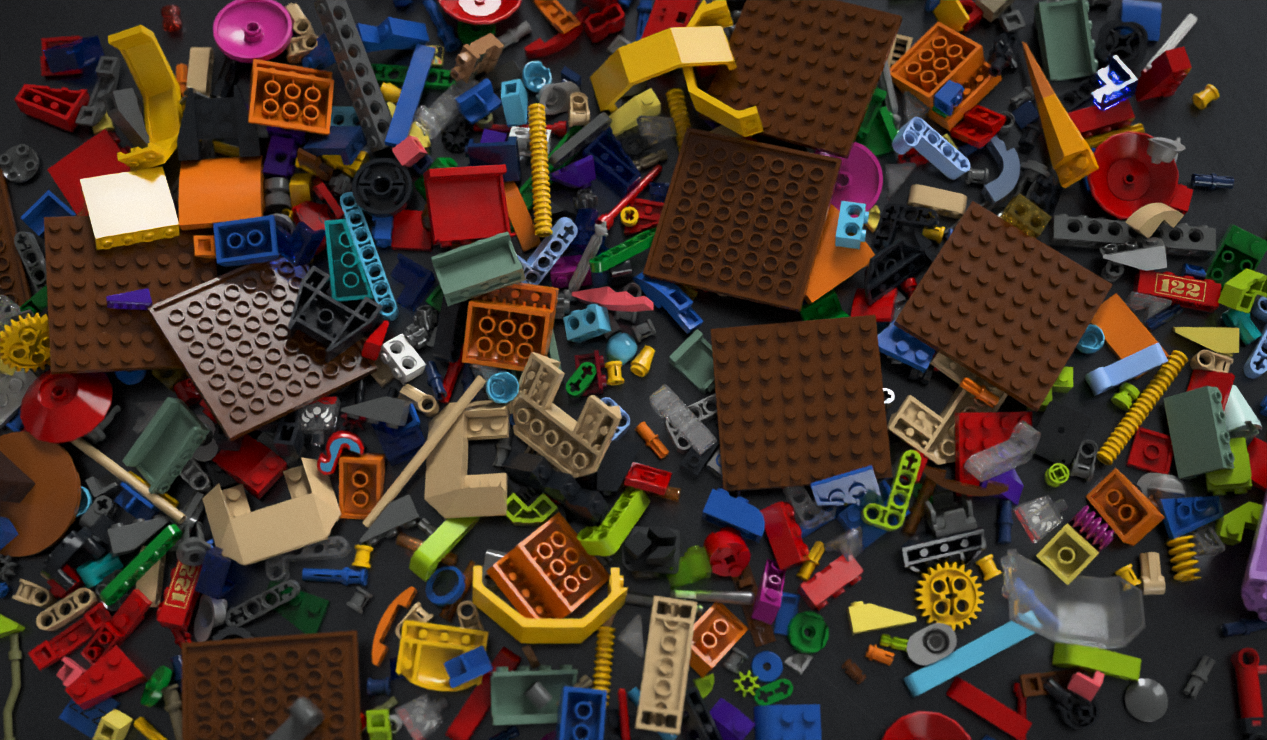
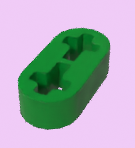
M582 363L567 381L566 392L570 397L578 398L582 396L597 376V370L593 363ZM589 368H591L592 375L590 376L589 374H587L585 378L582 379V377L584 376L583 369L588 370ZM580 381V391L575 390L571 392V385L575 386Z
M783 678L762 686L754 693V701L759 706H766L786 699L793 692V684L788 679ZM780 683H783L784 686H789L785 695L783 692L776 694L774 690L780 688ZM760 691H763L765 694L772 692L773 695L767 698V703H764L763 700H758Z

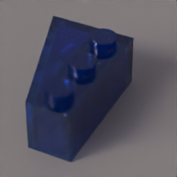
M609 126L583 150L582 158L592 155L595 174L625 197L640 182L641 174L629 155H626L620 141H617L612 133L613 130Z

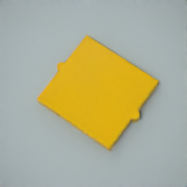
M940 0V4L933 10L940 23L956 32L961 31L962 27L970 19L959 0Z

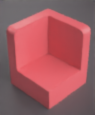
M408 136L392 149L400 164L405 167H411L428 154L419 139L414 136Z
M64 656L62 661L65 664L56 676L64 682L63 685L68 687L86 670L71 658Z
M1097 670L1090 679L1077 672L1071 676L1067 689L1091 701L1100 689L1105 674Z

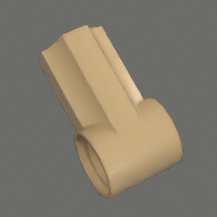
M297 3L285 6L291 17L293 30L297 37L314 34L310 21L306 19Z
M408 383L401 389L398 399L410 401L415 409L422 412L426 417H434L439 413V404L433 396L423 393ZM429 402H432L433 407L429 410H425V405Z
M1147 552L1139 554L1141 569L1139 580L1142 582L1139 584V590L1141 595L1164 594L1166 586L1165 579L1161 576L1159 553Z

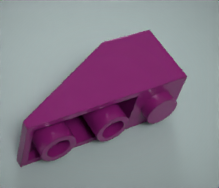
M766 560L752 612V618L771 625L780 609L786 570L779 569L777 561Z

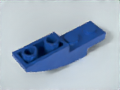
M643 272L633 277V281L640 286L647 297L654 302V305L658 309L663 306L687 334L700 327L704 322L691 307L693 301L674 283L644 277Z

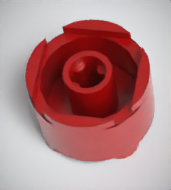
M731 527L720 528L721 531L715 534L712 532L705 539L703 544L705 556L713 573L720 576L738 577L748 565L751 553L739 530Z

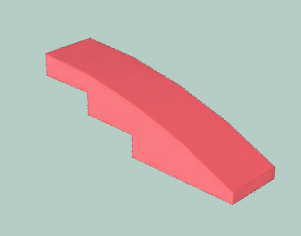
M608 286L572 292V296L582 303L588 305L599 304V306L606 307L612 311H650L654 307V302L646 296L634 297L627 291L615 292Z

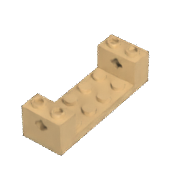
M654 596L652 599L647 649L634 729L674 735L680 734L697 602Z

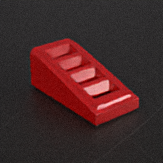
M385 320L365 341L361 353L362 357L374 361L377 360L389 321Z

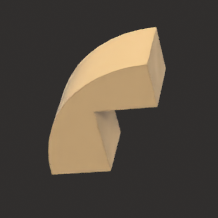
M1151 203L1134 212L1125 223L1149 239L1162 222L1174 228L1184 215L1166 204Z

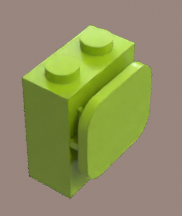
M1245 437L1230 438V448L1234 455V469H1222L1205 474L1207 494L1212 493L1213 496L1226 495V492L1234 491L1235 494L1248 493L1247 490H1251V468Z

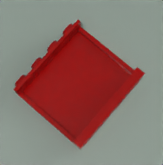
M106 128L47 169L77 216H89L85 199L81 192L80 179L131 171L130 167L118 161L117 153L128 154L129 151L125 147H121L119 136L115 132L111 133Z
M506 164L428 169L423 173L433 245L447 248L459 243L460 246H465L504 232H509L510 238L516 236V232L511 233L503 181V174L507 172Z

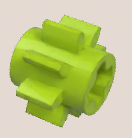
M750 670L745 676L739 672L741 679L734 680L735 683H739V687L735 691L742 690L743 697L746 696V692H750L754 696L753 688H760L759 685L755 684L758 676L752 678ZM746 678H750V683H753V686L748 687V690H745L744 685L741 684V681H745Z

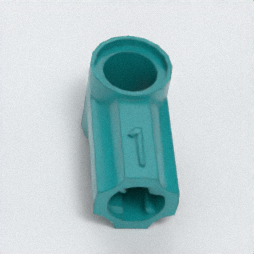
M1233 308L1222 313V319L1228 327L1239 328V337L1246 346L1262 336L1250 319V313Z
M108 553L98 560H91L82 564L76 571L86 588H90L100 583L107 575L122 568L123 564L119 556L111 557V553Z

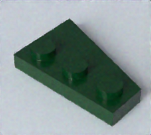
M270 581L267 590L279 583ZM288 587L286 590L280 593L284 595L287 593H291V591L294 589ZM300 591L296 598L278 606L274 610L304 634H314L320 630L330 601ZM269 593L267 602L274 605L277 600L276 596Z

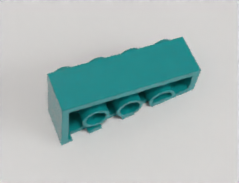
M346 219L324 221L332 298L336 301L364 299L365 296L370 299L374 298Z

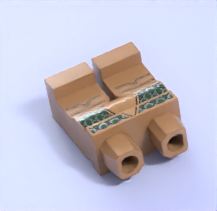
M491 33L472 42L470 46L468 44L464 45L461 53L456 57V65L451 69L450 76L456 81L463 80L467 84L481 72L492 73L504 45Z

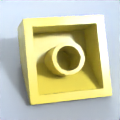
M1067 523L1036 557L1063 582L1069 585L1100 552Z

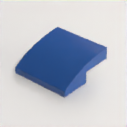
M1122 0L1119 15L1120 21L1139 23L1147 31L1148 41H1159L1161 3ZM1119 30V34L1123 36L1131 33L1128 30Z

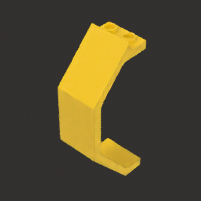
M703 0L687 27L722 26V28L732 26L733 22L726 0H714L708 4ZM692 66L682 67L688 91L696 111L743 137L764 131L756 106L740 111L734 110L698 88Z
M138 25L108 36V43L121 52L143 97L145 128L149 135L150 143H148V147L143 149L139 147L131 148V153L128 154L117 153L118 161L130 167L131 171L155 167L164 164L178 147L177 138L183 118L182 105L179 104L181 100L180 86L154 33L146 27Z
M722 26L668 28L618 48L591 75L590 80L600 111L609 110L612 114L618 110L615 103L631 87L672 70L689 66L722 64L727 65L729 70H733L737 66Z
M473 566L472 603L520 643L581 644L625 605L628 588H623L624 578L620 575L619 568H611V575H609V583L607 584L608 597L584 618L527 619L484 587L482 583V566Z

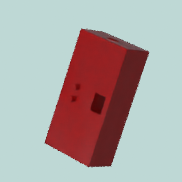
M655 0L641 39L668 28L687 27L697 11L701 0Z

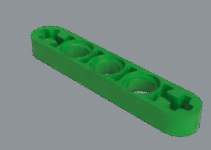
M371 64L373 72L374 70L378 72L375 75L378 84H383V82L388 84L389 82L392 85L403 86L409 66ZM430 68L428 76L436 75L437 80L433 83L426 80L424 88L455 90L460 86V81L455 80L452 81V84H449L448 80L451 78V70ZM396 71L399 73V76L396 79H390L388 77L390 72Z
M657 227L650 228L590 259L591 272L599 273L606 271L650 248Z
M176 524L166 527L100 593V598L107 606L116 603L179 541L183 532Z

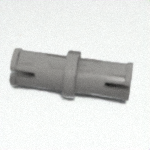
M524 21L512 30L511 28L508 29L507 33L497 39L505 48L513 42L514 44L517 43L518 39L531 33L532 29L528 22Z

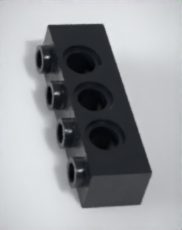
M697 686L686 690L680 727L685 740H723Z

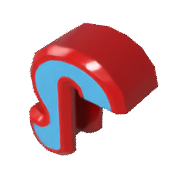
M340 430L334 432L327 441V455L321 453L318 457V471L323 475L333 474L343 448L364 454L365 444L361 437L351 431Z

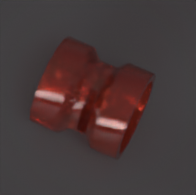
M175 5L162 7L160 11L162 18H164L162 21L163 29L166 31L180 30L182 28V21L179 18L181 15L180 8Z

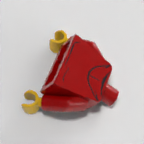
M304 201L294 206L292 210L287 208L282 210V214L289 215L288 217L292 222H295L306 248H310L309 252L303 251L301 253L303 258L309 255V259L306 261L308 265L314 262V255L317 256L327 248L324 221L344 219L343 215L338 218L335 213L331 214L328 205L311 201Z

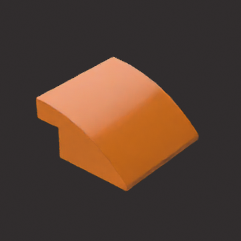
M937 22L889 69L894 85L929 118L948 131L964 117L965 112L976 106L1002 80L1001 74L1000 76L997 75V77L989 74L988 70L991 64L985 62L983 47L980 44L940 22ZM950 79L964 87L963 99L957 107H953V114L951 116L947 115L944 118L934 112L932 108L934 106V96Z
M253 59L249 90L248 123L329 135L334 90L332 72Z
M237 156L182 161L178 198L180 228L182 230L214 228L213 223L263 216V212H266L264 174L262 172L263 156Z
M830 204L804 297L808 305L865 267L870 258L875 256L866 241L861 242L860 249L835 246L840 211L832 204ZM847 233L849 236L856 235L855 233Z
M518 282L474 297L468 304L462 362L523 371L531 352L547 357L554 326L559 288Z
M560 512L486 570L520 615L527 619H563L609 580L610 575L594 555L587 554L577 539V533Z

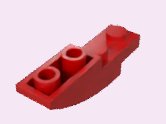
M139 589L133 590L111 620L102 625L81 652V655L91 665H94L114 646L117 645L119 647L145 618L143 615L152 602Z

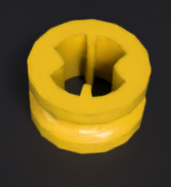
M634 207L624 208L621 211V222L627 227L636 225L639 219L638 211ZM629 213L630 215L632 213L633 220H630V218L626 220V214Z

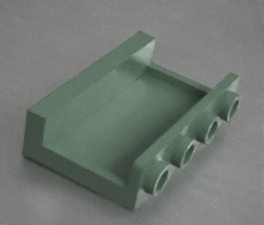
M1088 1L1038 2L1034 6L1043 71L1047 81L1056 82L1089 77L1096 74L1098 61L1094 58L1095 42L1091 38L1092 22L1088 19Z
M509 232L499 233L431 257L447 306L526 280L522 264L518 260Z
M1205 386L1163 398L1178 478L1191 480L1197 478L1198 475L1222 469H1234V455L1230 448V435L1226 428V415L1222 408V395L1218 387Z
M167 397L127 453L123 463L126 466L137 468L151 485L148 489L151 494H165L170 489V485L175 478L182 472L188 460L193 457L196 449L204 442L210 430L182 399Z
M551 665L538 666V670H530V666H517L515 671H509V667H496V671H490L491 724L557 723L558 706L556 703L559 701L561 690L564 686L573 687L577 683L578 669H573V665H560V669H551ZM536 681H539L553 696L540 710L524 695V692Z

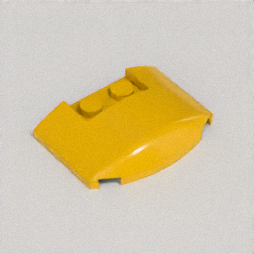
M403 620L396 672L399 675H404L410 680L409 682L436 691H459L475 684L479 685L482 683L483 675L452 688L444 663L479 646H484L486 650L489 631Z

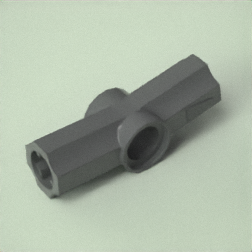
M194 490L185 507L180 510L186 515L185 521L179 524L173 520L172 524H176L182 531L183 525L188 522L189 535H193L197 531L196 522H201L200 518L205 510L202 500L205 495ZM181 537L169 550L177 553V547L183 542V538Z

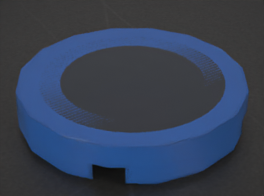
M445 566L436 570L426 584L427 598L439 607H444L448 603L450 605L455 603L465 590V576L458 568L453 566Z

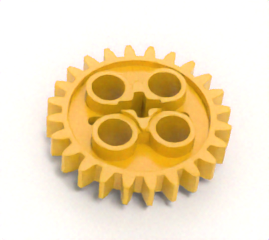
M27 313L25 319L18 316L19 321L17 322L11 319L12 325H4L5 331H0V359H2L3 364H8L9 369L15 367L17 372L24 368L25 373L30 368L36 372L37 367L45 370V364L51 366L49 319L47 314L40 318L38 313L34 317Z
M943 562V567L938 563L935 564V570L931 567L927 568L929 575L921 574L924 581H917L921 589L914 590L920 593V596L914 598V600L921 602L916 608L924 610L920 616H928L927 623L933 621L934 624L943 623L949 625L955 631L956 625L959 629H963V622L966 625H971L969 618L977 619L974 612L982 611L977 605L984 603V601L978 599L984 592L978 591L982 584H975L978 576L970 577L971 569L964 572L965 565H960L957 569L956 562H952L950 567L948 562ZM956 579L962 582V588L959 591L954 586ZM935 581H939L942 585L940 592H936L933 588ZM945 594H952L953 598L946 599ZM959 600L963 601L965 605L962 612L956 607ZM938 602L944 605V611L941 614L936 611V604Z

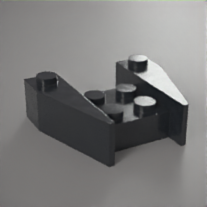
M234 86V97L197 99L196 89L189 88L177 138L179 161L201 160V140L238 138L240 157L262 155L261 136L256 125L248 123V106L239 86Z
M312 266L301 281L287 328V339L290 340L295 332L300 330L328 347L325 354V362L328 363L373 330L381 319L383 306L365 296L357 309L353 311L325 294L330 286V275Z
M302 408L254 431L276 433L273 444L279 456L299 458L304 443ZM217 422L213 438L220 450L240 451L244 435L230 442Z

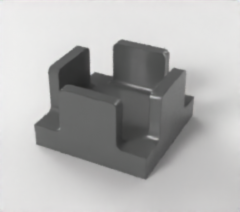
M948 489L932 493L933 507L929 501L925 502V509H923L924 518L936 538L977 529V521L973 516L972 502L968 495L961 494L962 500L954 502L953 491Z

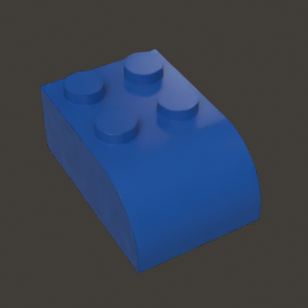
M274 215L213 223L217 264L223 267L267 262L279 258Z
M884 480L878 484L884 503L881 506L885 507L891 487ZM897 495L893 497V502L897 506L903 505V502ZM853 503L836 518L861 551H864L888 532L868 525L862 520V510L872 503H865V505ZM908 508L904 519L911 514ZM867 510L868 518L873 520L877 518L875 510ZM890 515L887 517L889 525H897V519L894 516Z
M721 488L717 490L712 489L702 513L703 520L721 528H735L739 530L743 537L760 543L765 529L762 513L753 505L748 504L749 501L739 496L737 498L731 497L729 492Z
M564 686L559 698L555 740H603L607 690Z
M820 704L753 707L755 723L754 740H821Z

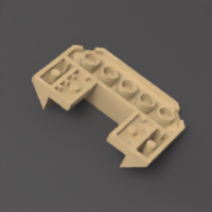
M937 351L930 364L959 384L956 391L940 415H937L913 396L908 395L898 411L891 414L887 429L917 451L922 452L933 463L940 465L955 462V413L997 412L1008 394ZM968 377L980 386L985 385L986 389L1000 397L997 405L991 408L983 401L974 399L973 394L960 387L962 379Z
M531 352L518 382L519 393L508 405L510 414L513 413L514 434L563 473L572 474L574 478L597 472L621 420L620 407H609L596 396H589L578 421L574 420L552 403L565 375L564 372L558 369L561 362Z
M492 400L471 401L427 456L424 499L445 519L507 515V474L467 475L469 440L509 438L510 412L508 405L510 402L500 404ZM457 402L449 403L428 423V438Z
M301 457L303 465L283 471L292 498L285 502L251 512L243 484L222 490L220 484H217L203 497L202 500L218 554L225 558L229 557L237 561V563L246 566L326 540L335 522H338L341 512L329 475H323L317 469L318 460Z

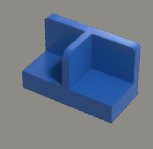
M487 78L455 98L458 111L471 125L502 106V101L493 92L492 83Z
M124 482L120 484L124 489L115 498L114 502L136 519L152 520L153 516L160 512L159 508Z
M479 646L444 663L452 688L494 669L484 646Z

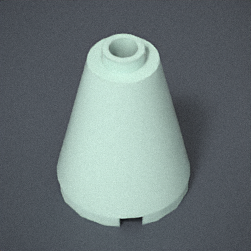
M1232 385L1224 410L1226 428L1230 438L1245 437L1247 440L1258 435V429L1262 430V425L1237 386Z

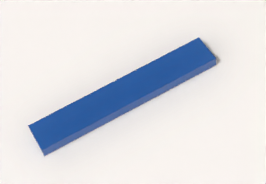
M416 44L385 139V145L395 147L409 136L436 48Z

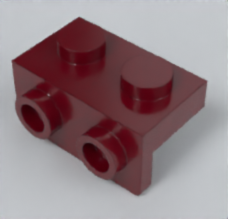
M594 350L595 353L574 355L576 370L585 362L593 363L597 370L596 378L582 396L604 394L603 387H607L606 375H601L604 359L603 355H599L598 350ZM589 368L588 370L583 369L584 376L582 377V379H584L587 374H589L590 376L592 375L591 368Z

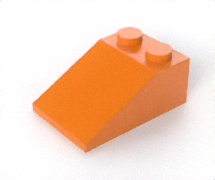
M344 452L339 458L340 518L365 519L383 497L385 481L384 453L360 454L357 452Z
M1116 468L1085 496L1124 543L1133 546L1165 518L1153 503Z
M715 602L694 624L689 665L702 678L749 629L723 603Z

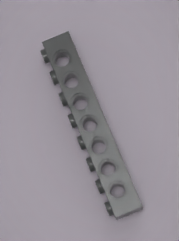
M317 0L313 2L371 152L374 153L391 147L385 145V139L392 118L346 0Z
M1057 214L1053 216L1050 222L1049 245L1099 249L1108 244L1120 245L1131 240L1137 242L1144 241L1147 238L1133 230L1125 223L1126 220L1121 219L1108 220L1107 217L1094 219L1088 218L1085 215L1069 217L1067 214ZM1162 222L1153 233L1155 237L1161 238L1164 242L1166 254L1210 257L1216 251V228H1209L1207 225L1195 227L1189 226L1186 223H1180L1173 228ZM1068 227L1074 228L1076 233L1070 232ZM1088 228L1093 229L1096 234H1091ZM1108 230L1114 231L1116 236L1110 235ZM1128 232H1133L1136 238L1131 237ZM1169 235H1173L1176 241L1171 240ZM1189 236L1193 237L1196 242H1192Z

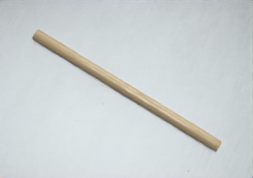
M479 375L476 377L362 522L367 528L371 527L389 503L398 495L487 382Z
M82 437L70 441L177 523L182 524L185 521V514L158 494H151L146 485Z

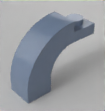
M997 135L987 143L986 147L997 162L1000 175L994 181L986 184L981 191L984 199L988 200L993 205V208L1008 198L1020 175V161L1016 150L1012 148L1007 151L1005 143L999 140Z

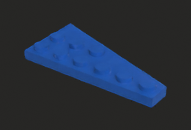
M894 320L878 335L879 351L925 373L936 350L893 324Z

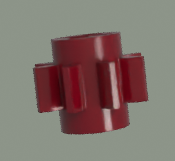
M347 413L340 416L343 420H346L343 426L346 428L350 425L352 432L358 427L363 429L362 424L367 419L360 416L359 419L353 421L350 417H347Z

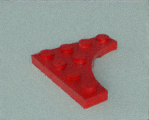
M1032 412L955 413L956 481L979 486L983 469L992 453L1011 437L1032 432ZM956 492V496L961 497V493Z

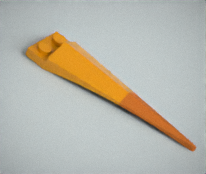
M1022 42L1052 166L1056 170L1061 186L1067 188L1096 171L1099 167L1093 151L1056 96L1028 45Z

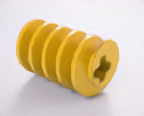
M1194 536L1177 537L1167 543V546L1173 547V549L1168 551L1169 555L1175 556L1170 559V562L1177 564L1172 567V571L1179 572L1173 576L1174 580L1192 581L1202 578L1195 576V573L1199 572L1200 569L1193 567L1199 561L1191 558L1197 554V552L1190 551V548L1194 547L1195 544L1188 542Z

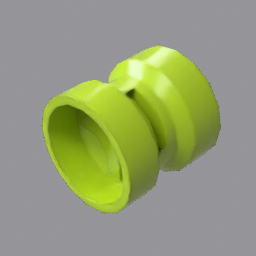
M1123 382L1119 387V392L1112 396L1111 401L1118 408L1128 411L1132 406V401L1139 397L1140 392L1132 384Z
M1061 463L1053 464L1044 474L1047 485L1055 488L1060 487L1069 478L1068 468Z

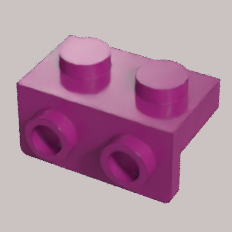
M582 255L559 257L550 269L552 287H569L570 280ZM590 268L581 286L592 285Z

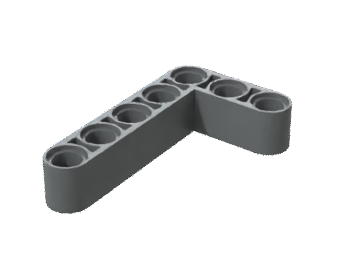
M301 697L288 710L292 716L267 740H303L325 718V715L311 700Z

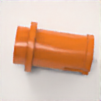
M874 644L873 646H868L865 657H868L870 661L873 659L890 666L894 653L880 649Z

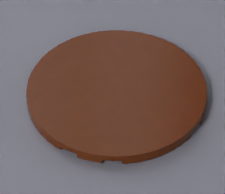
M28 432L4 434L0 436V451L36 484L21 503L0 501V516L9 518L18 532V535L0 550V554L12 557L39 554L58 543L64 537L70 525L74 523L81 500L79 473L76 471L72 462L73 459L69 453L58 443L53 444L39 441Z

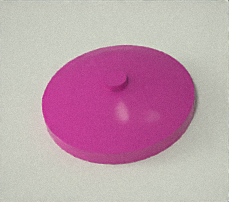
M235 0L226 5L216 16L213 34L218 48L227 57L238 62L253 63V59L267 61L282 53L292 39L293 26L287 10L274 0Z
M854 142L848 159L817 150L814 152V154L842 159L831 204L840 211L841 201L866 204V212L869 211L878 200L883 185V173L876 156L867 147L857 142ZM851 215L850 217L856 218V217H858V216H857V215Z

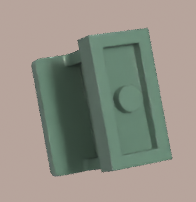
M696 329L669 356V363L705 395L707 391L711 393L715 389L712 345L703 338V333Z

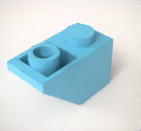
M521 79L502 82L501 100L507 126L527 124L528 92Z

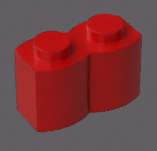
M614 3L605 7L602 12L588 16L585 20V32L591 42L601 41L609 33L620 31L625 26V13L618 3Z

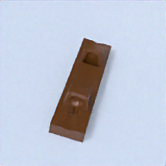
M748 563L740 576H731L735 591L753 592L756 598L758 588ZM751 585V587L742 589L745 586ZM754 603L752 605L740 604L755 648L775 642L776 639L771 625L752 618Z

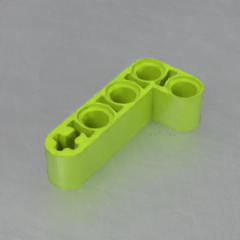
M908 450L901 456L886 506L873 503L868 504L861 512V518L864 523L886 531H895L902 525L921 463V456L917 451ZM911 456L913 463L910 465L909 470H905L908 466V460L906 459ZM906 476L909 479V485H902L899 477ZM897 495L903 499L902 506H897L893 502L894 496ZM868 509L876 511V519L868 518L866 514ZM891 515L897 519L896 526L888 524V516Z
M628 486L599 527H586L578 533L577 539L587 554L595 556L613 555L650 503L649 497L644 490Z
M480 517L448 518L415 551L411 557L409 569L426 582L436 571L438 563L475 526Z
M1060 642L1054 645L1052 665L1063 668H1079L1091 672L1098 670L1107 676L1128 681H1139L1141 659L1080 643Z

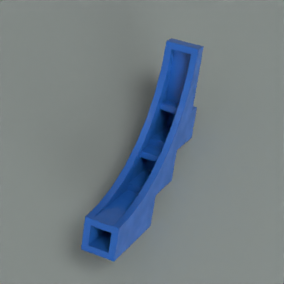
M388 17L377 27L360 23L356 25L366 53L388 49L415 50L416 44L425 45L430 41L426 25L423 23ZM325 32L317 39L318 45L302 58L303 67L323 70L337 63Z

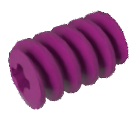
M1086 505L1069 522L1075 521L1072 526L1073 528L1081 527L1079 534L1087 532L1086 540L1093 538L1092 546L1100 544L1098 551L1101 552L1115 538V536L1113 537L1115 531L1113 529L1106 531L1108 524L1100 525L1101 517L1093 519L1095 512L1087 513L1089 506Z

